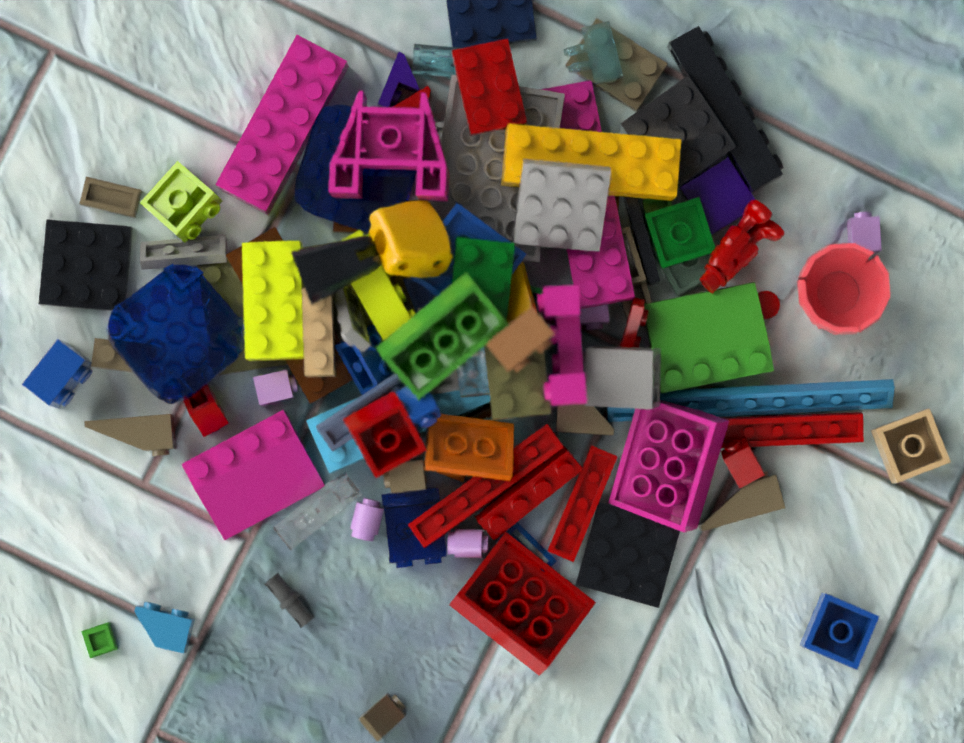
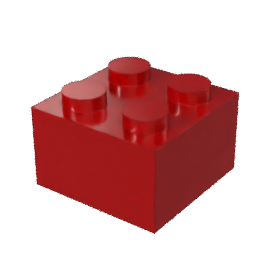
M394 391L343 419L375 478L427 450L406 409Z

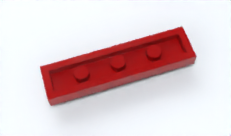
M591 445L582 466L584 470L579 473L547 549L548 552L574 562L618 456Z
M565 447L529 473L476 515L475 518L491 538L495 540L584 469Z

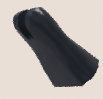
M359 236L291 252L311 305L327 298L358 279L373 273L382 265L379 255L359 261L356 253L365 251L375 245L372 236Z

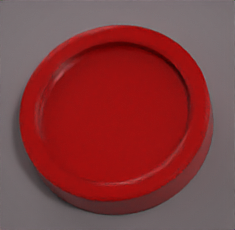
M761 291L758 293L763 318L765 320L773 318L780 309V301L773 292Z

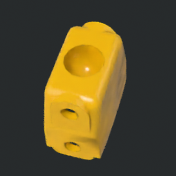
M427 200L408 201L380 208L371 214L369 219L371 223L369 235L372 236L375 243L374 247L380 256L384 270L388 274L425 278L438 277L441 273L447 271L453 258L450 251L448 234L438 213Z

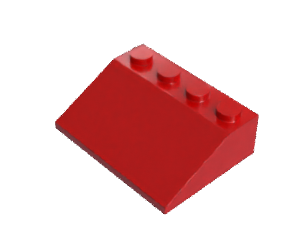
M505 532L449 606L540 676L550 666L596 602Z

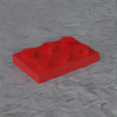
M508 39L451 51L470 136L506 129L508 124L524 125L527 123Z

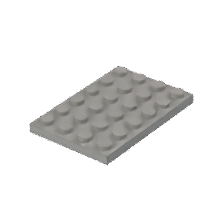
M451 75L441 144L450 173L448 202L432 201L431 205L443 221L457 202L513 243L519 187L501 186L505 129L470 136L457 76ZM519 86L527 123L524 125L560 128L565 94ZM515 244L527 254L522 260L523 262L539 263L541 246Z

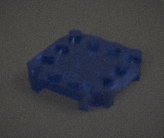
M348 105L326 106L315 120L296 177L295 201L312 215L369 233L371 227L369 219L374 211L408 201L417 170L364 168L362 199L333 198L329 193L330 163L340 143V137L347 125L352 107Z
M171 264L163 268V271L123 303L117 304L111 311L106 328L108 340L113 349L147 389L158 399L168 404L182 402L192 397L232 365L245 349V329L242 316L239 318L206 280L203 276V271L196 266L191 267L185 264Z

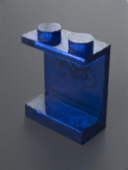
M439 488L381 494L389 548V563H396V568L413 566V560L424 559L425 565L442 563L441 557L447 556L445 535L427 548H424L408 526L409 523L440 502Z

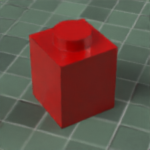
M746 438L733 440L725 445L724 450L720 451L739 489L765 475L759 460Z

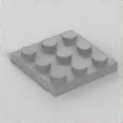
M523 159L513 243L599 252L611 168Z

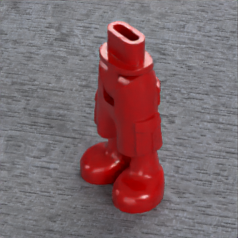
M751 200L746 205L738 225H732L721 239L720 244L710 254L709 264H706L704 267L706 272L699 279L708 292L713 294L719 286L725 287L727 282L742 268L747 266L758 254L759 249L756 244L760 240L779 241L785 235L784 230L777 223L770 220L772 212L763 203Z

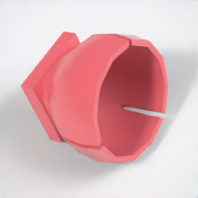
M856 243L828 244L808 257L798 276L797 286L799 304L812 324L816 325L818 329L822 328L834 335L861 333L880 320L890 300L889 273L878 255L869 259L874 252Z

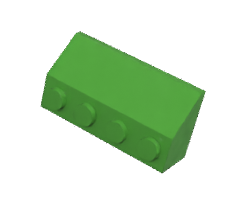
M465 273L376 348L383 360L419 400L505 329L509 323L471 277Z

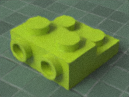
M177 161L142 199L140 204L186 243L188 239L193 240L199 236L202 229L201 225L207 218H214L219 213L220 204L223 200Z

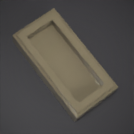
M86 177L79 204L136 218L142 190Z

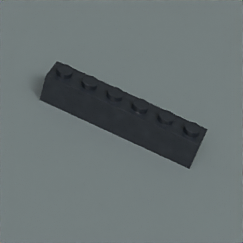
M697 26L670 41L667 48L683 77L685 78L690 74L693 76L739 146L727 154L752 194L779 179L783 175L781 170L784 167L778 155H772L767 147L770 142L762 129L758 130L753 120L756 118L751 107L748 104L744 106L739 97L742 93L735 80L730 81L725 73L728 70L725 61L720 55L716 57L711 47L714 46V43L707 31L702 32L701 28Z

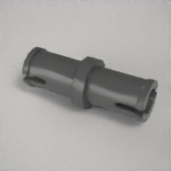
M279 573L275 574L264 584L281 603L279 605L282 610L286 609L300 628L315 617L298 598L300 596L297 591L293 592Z

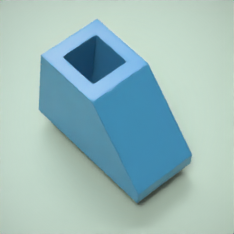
M144 602V606L139 605L135 607L134 612L155 647L183 654L187 652L195 621L194 618L188 617V611L172 608V612L169 613L161 611V605L151 602Z

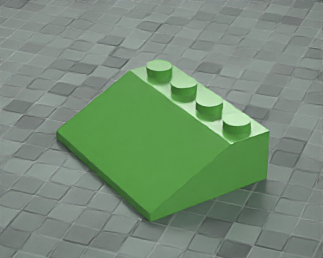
M755 282L717 289L713 294L706 291L645 303L644 309L649 310L646 328L650 348H661V393L774 371L770 344Z

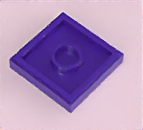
M726 158L680 187L687 201L700 198L711 235L742 217L746 205L751 200H755L729 158Z

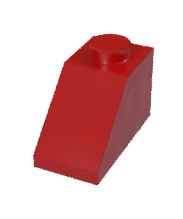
M200 368L175 381L187 411L203 437L229 424L218 399Z

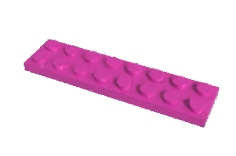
M592 81L540 89L565 94L560 122L561 129L602 132ZM608 195L600 251L566 249L573 285H579L580 309L635 299L615 196Z

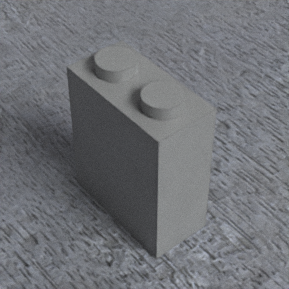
M591 346L586 348V352L582 356L587 395L585 406L654 409L660 406L661 348Z

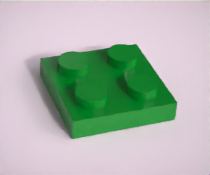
M699 197L644 214L661 269L709 255L714 251V241Z

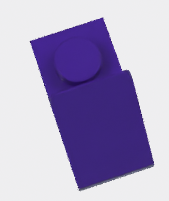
M401 52L397 54L378 101V107L391 108L397 105L402 95L399 87L414 93L420 91L406 57Z

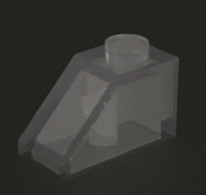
M483 346L457 368L461 398L489 395Z

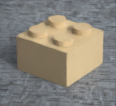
M930 408L871 430L892 484L899 483L951 462Z

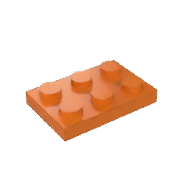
M441 414V417L437 418V421L432 426L427 427L426 430L427 450L425 451L424 470L510 481L513 470L514 423Z

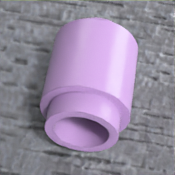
M363 498V502H356L350 527L352 529V537L374 541L375 535L379 533L384 508L379 507L380 501Z
M456 529L455 532H448L447 553L453 554L456 558H483V553L489 552V536H484V530Z

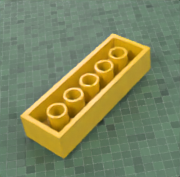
M508 124L505 129L501 186L520 188L523 159L610 167L611 176L608 195L672 201L677 197L681 139Z

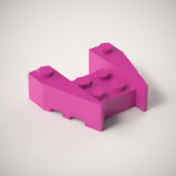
M358 91L351 109V115L345 129H343L340 143L330 163L329 193L333 198L362 199L364 168L417 170L416 196L419 201L448 202L450 173L426 93H421L420 108L367 107V96L363 91Z
M579 285L543 287L542 294L537 295L538 312H542V319L547 325L554 324L550 326L554 333L550 340L553 342L552 345H556L557 354H552L551 357L553 374L558 373V375H549L547 382H544L545 400H550L551 406L586 404L585 373L583 372L580 331Z

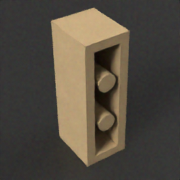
M302 288L305 376L307 378L336 377L333 294L311 305L305 288Z

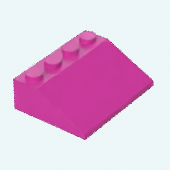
M660 400V406L654 409H635L608 503L681 532L696 530L729 421L700 410Z
M285 410L279 411L181 464L224 540L326 487Z

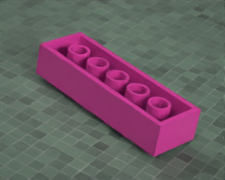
M296 35L215 185L218 189L269 215L349 68L348 62L309 40Z

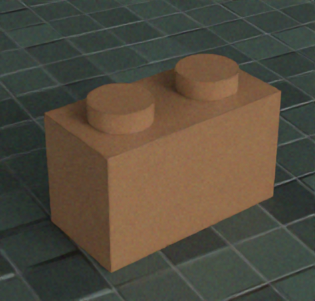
M530 307L486 343V347L508 373L513 369L518 373L530 363L527 357L533 352L537 351L541 354L553 344L550 339L554 336V333L534 308Z

